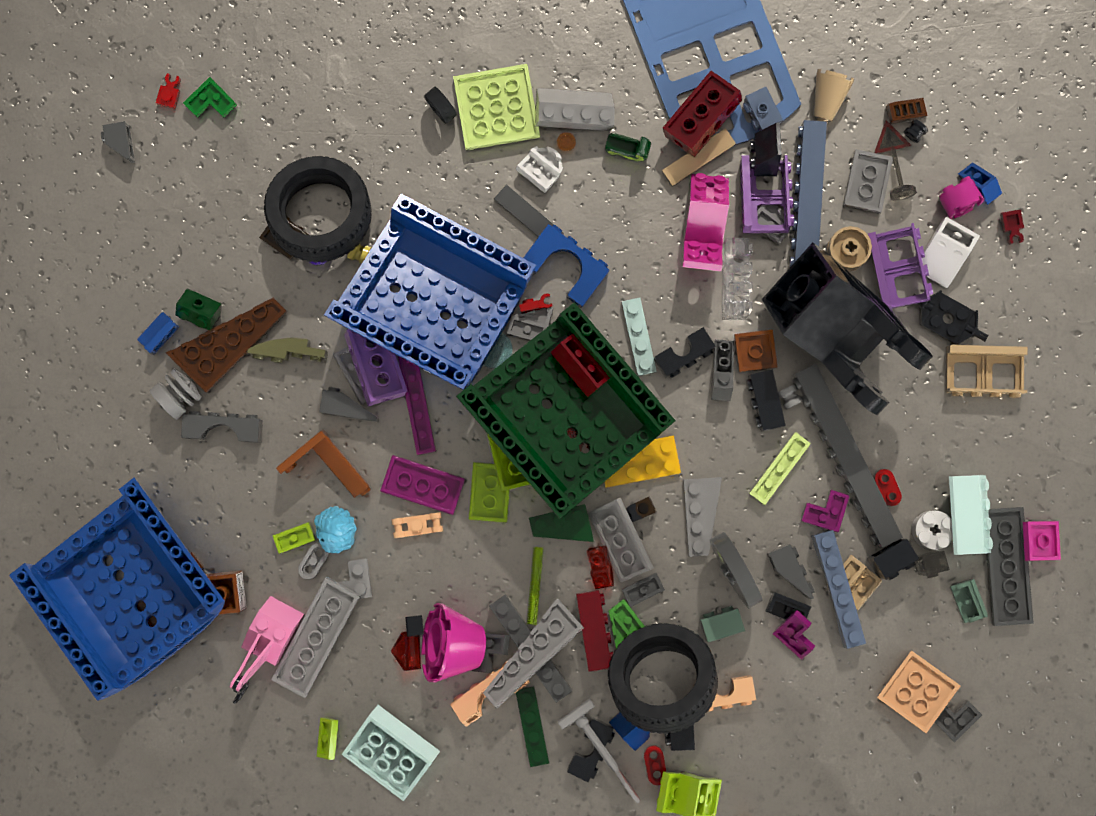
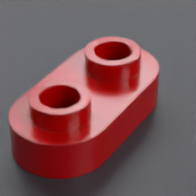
M888 469L878 470L874 475V480L887 506L898 505L902 495L893 473ZM883 475L887 476V482L882 481ZM890 493L895 494L894 500L889 498Z
M651 745L644 751L647 777L653 785H661L660 781L663 772H667L664 755L660 747ZM656 752L657 757L651 758L650 753ZM659 771L661 773L660 777L655 778L653 776L654 772Z

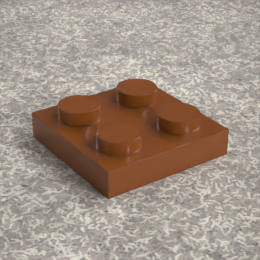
M773 329L734 334L739 373L778 367Z

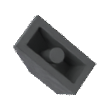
M125 121L102 125L101 138L103 143L129 162L135 163L130 126Z

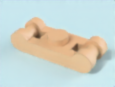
M441 512L391 519L395 529L393 533L394 538L443 532V526L440 525ZM427 520H432L433 527L428 528ZM407 523L408 531H402V524Z

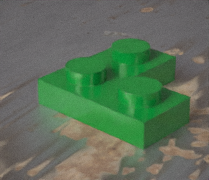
M211 77L183 102L197 118L210 105L223 118L237 106Z

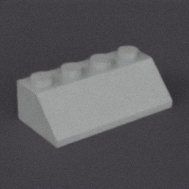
M536 89L535 126L610 131L614 126L615 106L612 93Z

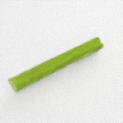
M543 547L533 548L534 555H532V559H534L532 560L533 567H531V571H533L531 572L532 579H530L532 584H530L531 589H529L531 590L529 591L531 596H529L530 601H528L530 602L528 603L530 608H528L529 613H527V617H529L527 618L529 619L527 624L537 625V608L539 606L537 603H539L538 598L540 595L539 586L541 583Z

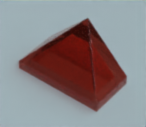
M406 631L401 632L391 649V653L404 671L421 669L420 637H407Z

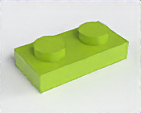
M310 522L273 535L279 554L316 541Z
M327 717L320 718L316 757L328 760L335 759L338 720Z

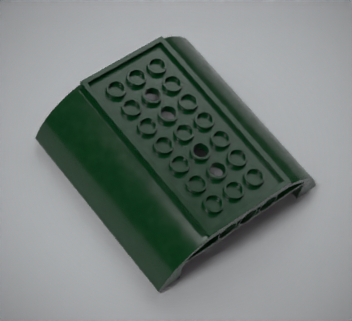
M575 302L561 312L552 324L474 386L470 384L456 396L559 519L596 490L676 421ZM571 334L575 335L610 378L589 397L584 394L550 353ZM536 385L539 388V393H531L529 386ZM542 400H549L552 405L551 408H544ZM568 429L576 431L575 438L568 437ZM582 443L588 445L589 452H581L579 445Z

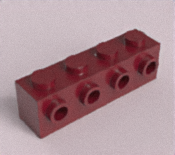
M599 590L576 593L580 621L584 627L582 633L588 670L591 672L608 669L613 651L609 652L608 644H612L610 632H606L605 625L609 624L607 613H603L602 605H605L604 593L600 594Z

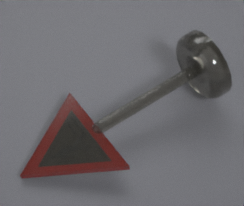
M885 120L874 153L891 151L899 186L890 191L891 200H903L914 196L917 190L914 185L903 184L896 149L912 145Z

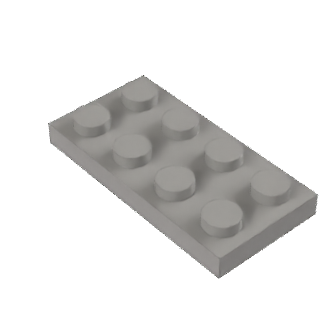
M621 498L588 513L621 583L653 569L652 563Z

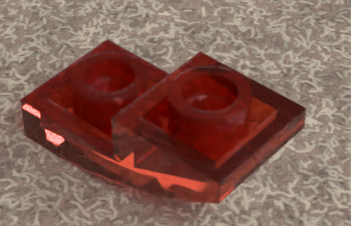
M607 546L588 548L587 555L592 568L590 574L595 589L613 587V571Z

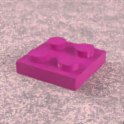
M1059 521L1023 522L1025 561L1061 560Z

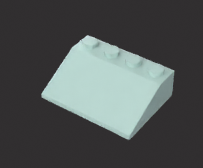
M377 705L342 755L404 801L440 751L381 706Z

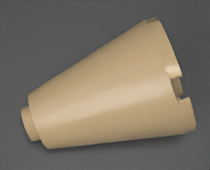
M817 69L814 117H817L816 121L828 123V121L834 119L854 83V78L851 77L849 81L846 79L847 75L826 70L824 74L821 73V69Z

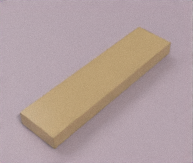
M725 128L711 137L695 158L687 153L663 169L662 172L670 184L674 186L736 145V143Z

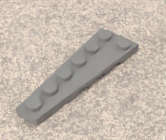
M558 598L544 614L538 625L533 628L527 639L518 647L513 657L508 660L504 668L483 692L495 708L503 704L584 629Z

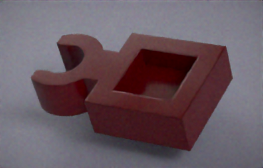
M1021 209L1002 212L1000 216L1003 232H1009L1010 234L1007 238L1008 244L1014 243V236L1018 238L1019 243H1022L1024 236L1019 232V230L1024 229Z

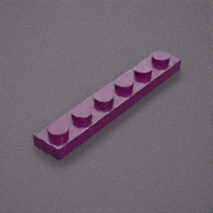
M398 356L400 370L407 388L405 397L417 455L436 452L420 367Z

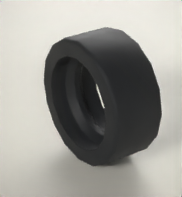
M436 86L424 95L429 106L445 124L457 116L454 107Z

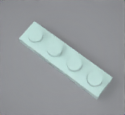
M641 298L622 301L637 376L655 373L657 371Z

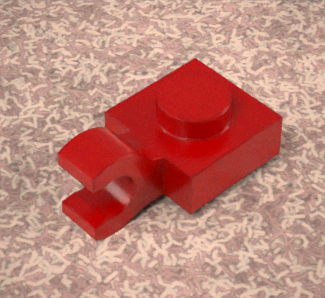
M543 294L539 301H534L533 298L523 300V304L519 305L521 314L553 307L552 303H544V299L549 298L550 294Z

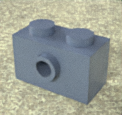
M763 87L745 96L743 107L747 114L750 113L752 117L751 123L755 130L761 131L774 123H780L781 125L783 119L767 87Z

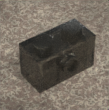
M932 551L917 555L919 559L915 561L916 565L913 567L915 573L918 572V575L927 576V578L939 576L938 573L950 570L944 551Z

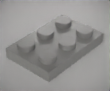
M856 149L854 151L843 206L880 214L883 208L893 157Z

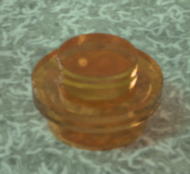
M564 132L558 136L557 145L562 151H571L575 147L576 139L573 134Z

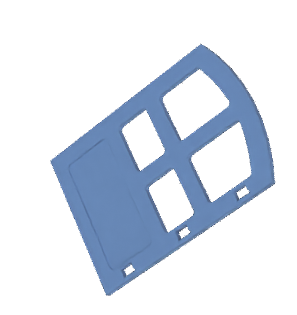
M623 0L669 119L680 107L677 96L694 90L710 71H713L732 84L730 76L764 63L770 65L783 98L776 105L783 121L801 106L798 94L760 0ZM639 11L642 21L637 23L633 13ZM752 22L762 48L735 59L723 61L713 36ZM700 42L710 67L676 81H670L661 55L689 44ZM660 65L663 74L657 76L654 66ZM739 104L729 116L733 129L727 130L736 145L754 139L755 133L759 132L754 129L751 122L746 121Z

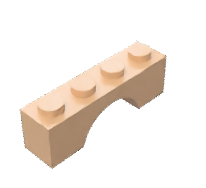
M507 662L498 671L489 673L482 682L473 684L465 694L457 695L453 699L454 701L450 703L459 720L466 727L483 716L482 704L486 697L483 692ZM529 679L517 691L530 683Z

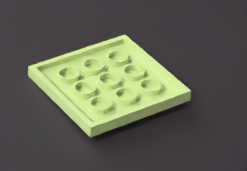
M527 64L453 76L466 150L540 138L539 126H535L536 109Z

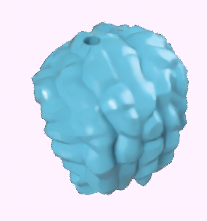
M334 506L325 509L320 515L315 517L316 536L325 552L338 554L343 550L351 548L355 541L354 536L357 527L354 523V517L350 516L348 510Z

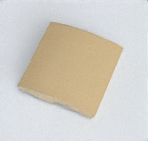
M850 555L843 565L855 607L858 611L882 583V580L863 563Z

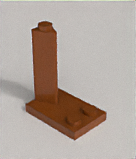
M324 429L276 467L280 474L284 471L288 474L297 466L295 462L313 448L354 498L359 494L364 496L371 490L366 480L328 437Z

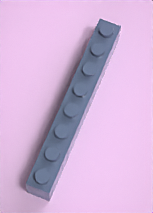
M804 120L802 125L798 127V137H801V140L796 150V156H799V163H796L795 167L798 182H795L794 185L797 201L794 200L793 212H796V218L792 226V231H795L794 238H791L790 249L793 250V257H790L789 268L812 242L819 246L827 122Z

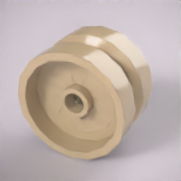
M852 226L841 228L835 232L826 246V252L849 272L860 268L868 260L872 250L871 240L866 232Z

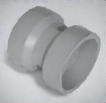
M795 384L778 392L779 397L785 399L783 400L785 409L803 402L801 396L795 394L797 391Z

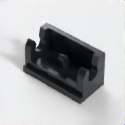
M772 592L765 612L786 620L798 610L807 618L811 606Z

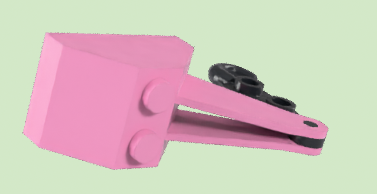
M272 596L268 598L250 625L241 648L248 651V654L229 686L237 693L233 700L234 704L242 698L250 684L247 681L265 661L277 666L305 614ZM252 655L258 656L244 676H241Z

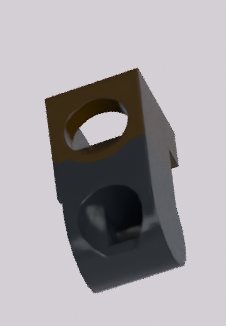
M650 496L626 508L632 522L657 512Z

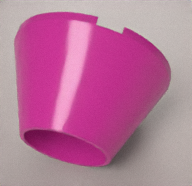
M442 603L434 604V607H436L434 611H429L424 626V636L422 637L421 655H425V664H422L423 673L426 680L433 683L480 667L486 649V635L483 626Z

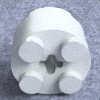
M941 511L923 512L912 523V536L922 548L930 550L945 548L953 540L952 519ZM930 527H934L936 533L930 531Z

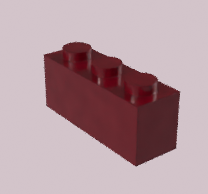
M571 334L550 352L587 397L610 379L574 334Z

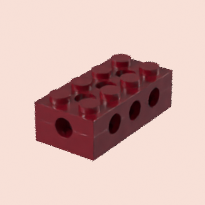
M710 71L663 126L665 137L695 158L742 102L741 91L713 71Z

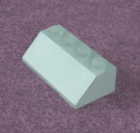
M986 475L949 476L954 555L991 553L993 541L990 537L991 519L988 514L990 501L987 498L989 482L986 479Z

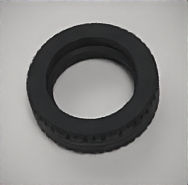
M327 156L301 158L281 169L266 190L264 215L276 243L285 252L297 259L307 260L308 262H325L341 258L355 249L367 234L371 223L372 209L366 185L356 170H353L351 166L339 159ZM324 183L335 185L346 192L350 200V213L346 220L335 230L322 235H305L293 230L286 218V207L291 198L301 189L313 184Z
M658 623L639 628L622 640L609 662L608 684L616 707L628 722L644 731L668 734L687 729L705 716V713L709 711L713 704L712 702L716 698L718 676L713 654L704 640L686 627L676 624ZM661 651L677 652L688 657L696 669V683L684 698L672 704L658 706L644 703L635 697L630 687V675L642 659Z

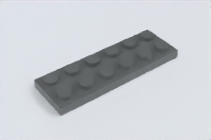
M1024 507L989 509L988 514L991 519L990 537L993 541L991 553H987L993 626L1034 624L1029 563L1025 561Z

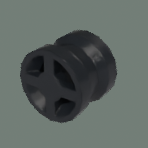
M914 119L911 122V126L904 130L907 138L914 143H918L921 140V136L928 132L927 127L917 119Z

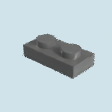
M654 573L622 589V592L629 606L632 607L665 589L657 573Z

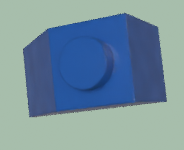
M973 162L958 173L961 180L967 176L974 180L984 198V203L987 205L1002 194L997 178Z

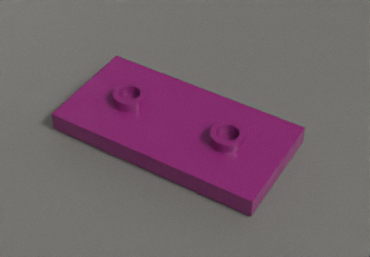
M392 455L380 492L454 515L465 478Z

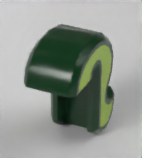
M617 133L608 134L604 150L614 156L620 155L629 160L642 162L647 160L652 143L643 136L640 140Z

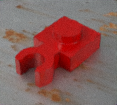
M167 73L165 76L167 84L166 86L160 85L156 104L176 109L180 90L176 89V87L179 86L181 78L176 76V80L170 82L171 75Z

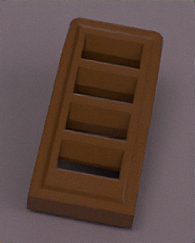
M924 98L897 101L886 105L890 124L928 116ZM918 103L920 105L921 113L917 112L916 104ZM909 105H912L914 114L910 113ZM904 106H905L906 114H907V115H904V114H903V109H902V107H904ZM895 108H898L900 116L896 115Z

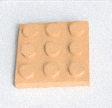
M911 650L877 698L927 734L961 686Z

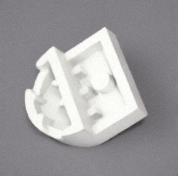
M536 146L530 150L529 154L517 165L515 170L545 193L557 181L563 169L562 158L551 147L538 148Z

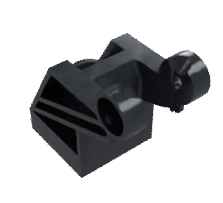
M814 242L810 244L762 298L763 303L782 334L820 360L839 383L861 405L875 415H878L890 402L882 396L883 392L866 378L860 369V365L884 339L889 348L897 351L908 363L919 370L933 357L922 343L909 334L886 303Z

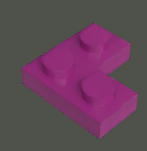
M830 490L825 508L806 503L801 521L838 533L850 495Z
M798 610L773 632V635L801 660L813 651L815 647L802 634L812 623Z

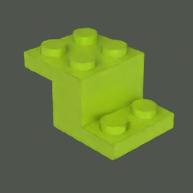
M663 772L656 811L675 813L682 816H716L722 780L704 778L687 772Z

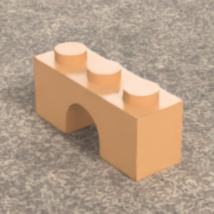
M752 676L731 678L732 690L730 693L723 696L716 694V698L708 712L713 711V707L721 706V709L732 708L733 704L740 703L741 706L751 705L752 701L756 700Z

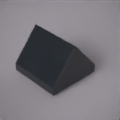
M422 615L405 617L407 637H423Z

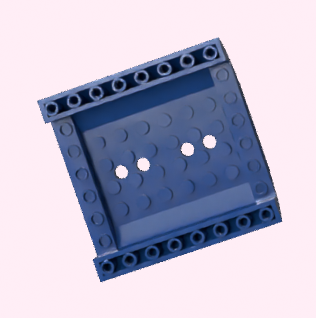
M400 194L391 209L389 222L338 301L333 299L324 316L464 390L478 375L504 331L532 277L536 265L413 199ZM396 285L400 288V291L394 293L390 290V287ZM413 294L417 297V300L411 302L406 297ZM447 312L451 317L444 320L440 317V314ZM464 321L467 327L461 329L457 326V323Z
M135 477L118 489L123 496L34 565L22 564L9 575L97 701L112 696L147 676L204 631L217 617L225 604V600ZM111 555L113 563L110 566H106L105 558ZM121 570L124 573V577L121 581H117L115 575ZM140 601H144L146 604V608L142 612L137 609ZM151 616H155L157 619L154 627H150L148 624Z

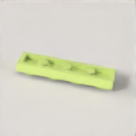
M794 432L749 494L763 505H766L811 443Z

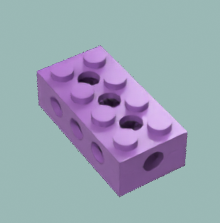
M347 329L344 336L367 406L405 396L407 388L395 353ZM366 342L372 343L374 347H368ZM372 360L378 361L380 366H375ZM377 378L384 379L386 384L379 383Z

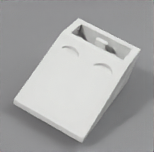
M945 217L940 222L924 250L925 257L922 258L923 265L927 264L929 276L926 277L947 289L969 256L980 235Z

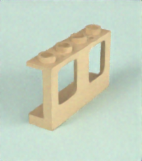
M947 346L946 393H951V396H963V393H971V397H982L983 394H990V397H1002V394H1009L1010 398H1021L1022 394L1027 393V390H1024V356L1028 355V347ZM955 363L976 364L975 389L954 387ZM993 364L1014 365L1015 387L1013 390L993 389Z

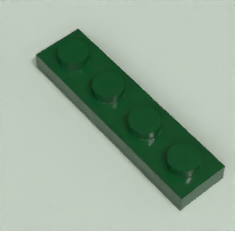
M535 687L522 688L516 692L530 767L549 764Z

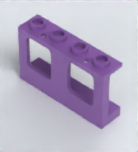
M749 155L741 156L740 183L743 233H789L790 227L794 225V215H790V208H793V197L789 196V191H792V179H789L788 176L791 173V162H788L787 155H784V159L780 160L778 169L782 173L781 190H758L756 188L754 169L750 168ZM759 205L783 206L784 224L760 225L758 223L757 207Z
M911 223V226L880 234H876V232L868 233L872 244L871 251L882 301L891 309L929 301L933 290L931 283L926 281V276H929L927 264L923 265L922 262L925 253L923 246L919 247L918 239H921L919 228H915L914 223ZM911 236L914 241L916 256L895 262L890 261L886 243L889 240ZM920 273L924 292L919 295L899 298L894 279L903 275Z

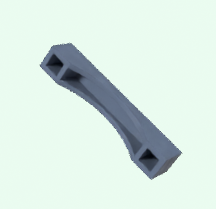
M829 530L811 535L816 554L828 584L843 647L849 649L866 644L834 531Z

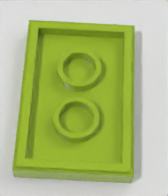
M473 462L469 520L507 523L510 490L501 491L495 465L492 463Z

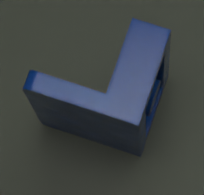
M162 312L137 340L149 353L155 355L180 326Z

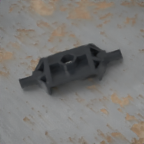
M942 290L930 296L929 301L916 303L921 308L920 324L956 345L974 336L985 342L989 336L978 328V310L974 311L943 294ZM945 314H950L953 317L951 324L943 321Z

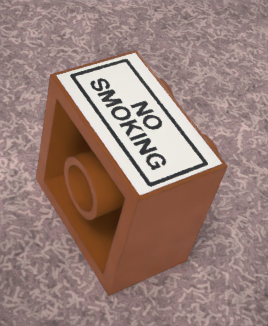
M242 570L206 574L225 600L223 609L219 614L239 613L247 609Z

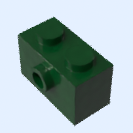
M187 288L176 303L175 316L210 331L221 315L222 303Z

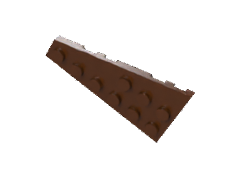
M271 298L253 307V309L236 316L234 319L199 335V337L181 344V346L166 352V354L208 393L247 353L248 349L253 347L288 311L274 298Z

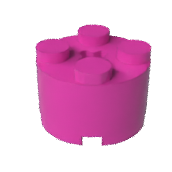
M970 176L963 178L960 184L956 186L951 184L943 189L944 193L939 195V201L950 219L953 217L954 219L959 218L972 211V207L976 203L979 206L984 202L982 194Z

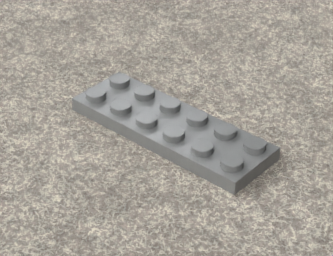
M326 577L271 680L306 698L361 595Z

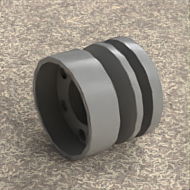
M174 368L170 372L175 379L169 375L165 376L169 384L168 386L158 382L149 391L163 409L177 420L187 411L183 405L184 401L193 406L195 403L190 396L197 401L202 397L194 383L185 374L180 373Z

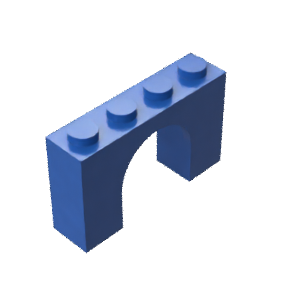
M548 224L523 258L536 265L533 272L536 274L546 259L553 253L568 252L575 256L579 261L581 274L579 280L566 297L582 308L610 271L607 268L608 265L601 259L597 261L593 258V253L585 247L581 249L577 246L578 242L572 237H565L561 234L562 230L554 224L553 226Z

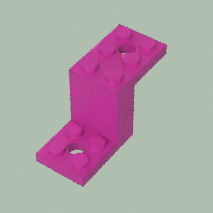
M703 173L691 174L690 200L683 242V267L712 271L722 270V245L729 209V178L721 175L706 176Z

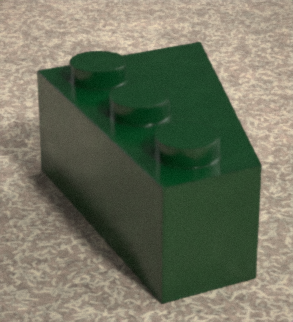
M585 504L575 506L560 519L554 512L529 518L533 537L594 542Z

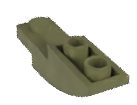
M300 338L270 340L257 344L247 351L254 359L264 360V357L271 358L272 362L282 363L283 360L288 361L289 353L294 358L302 359L303 356H308L310 360L321 362L322 359L327 360L328 356L326 350L310 348L311 341Z

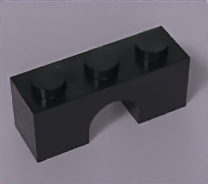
M704 327L686 338L690 346V352L686 356H678L670 347L654 357V361L665 378L670 376L672 379L681 373V368L686 366L688 369L697 363L696 359L699 357L706 358L714 353L712 349L716 346Z
M592 717L589 722L592 730L604 746L607 743L611 744L615 735L612 732L614 728ZM595 746L593 752L589 755H581L575 752L567 772L589 782L590 778H595L598 771L596 765L598 761L602 762L603 758Z

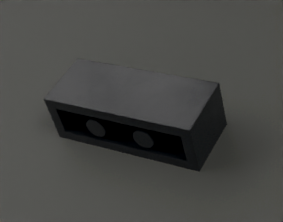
M773 369L750 374L746 384L748 391H752L753 395L750 401L752 409H756L757 417H755L756 427L760 428L761 432L786 426Z

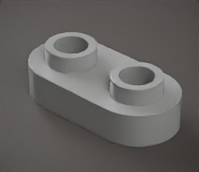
M320 543L313 544L299 565L298 572L304 579L316 577L328 558L329 553L322 549ZM318 549L322 550L320 557L316 555ZM307 566L312 567L311 573L306 572Z

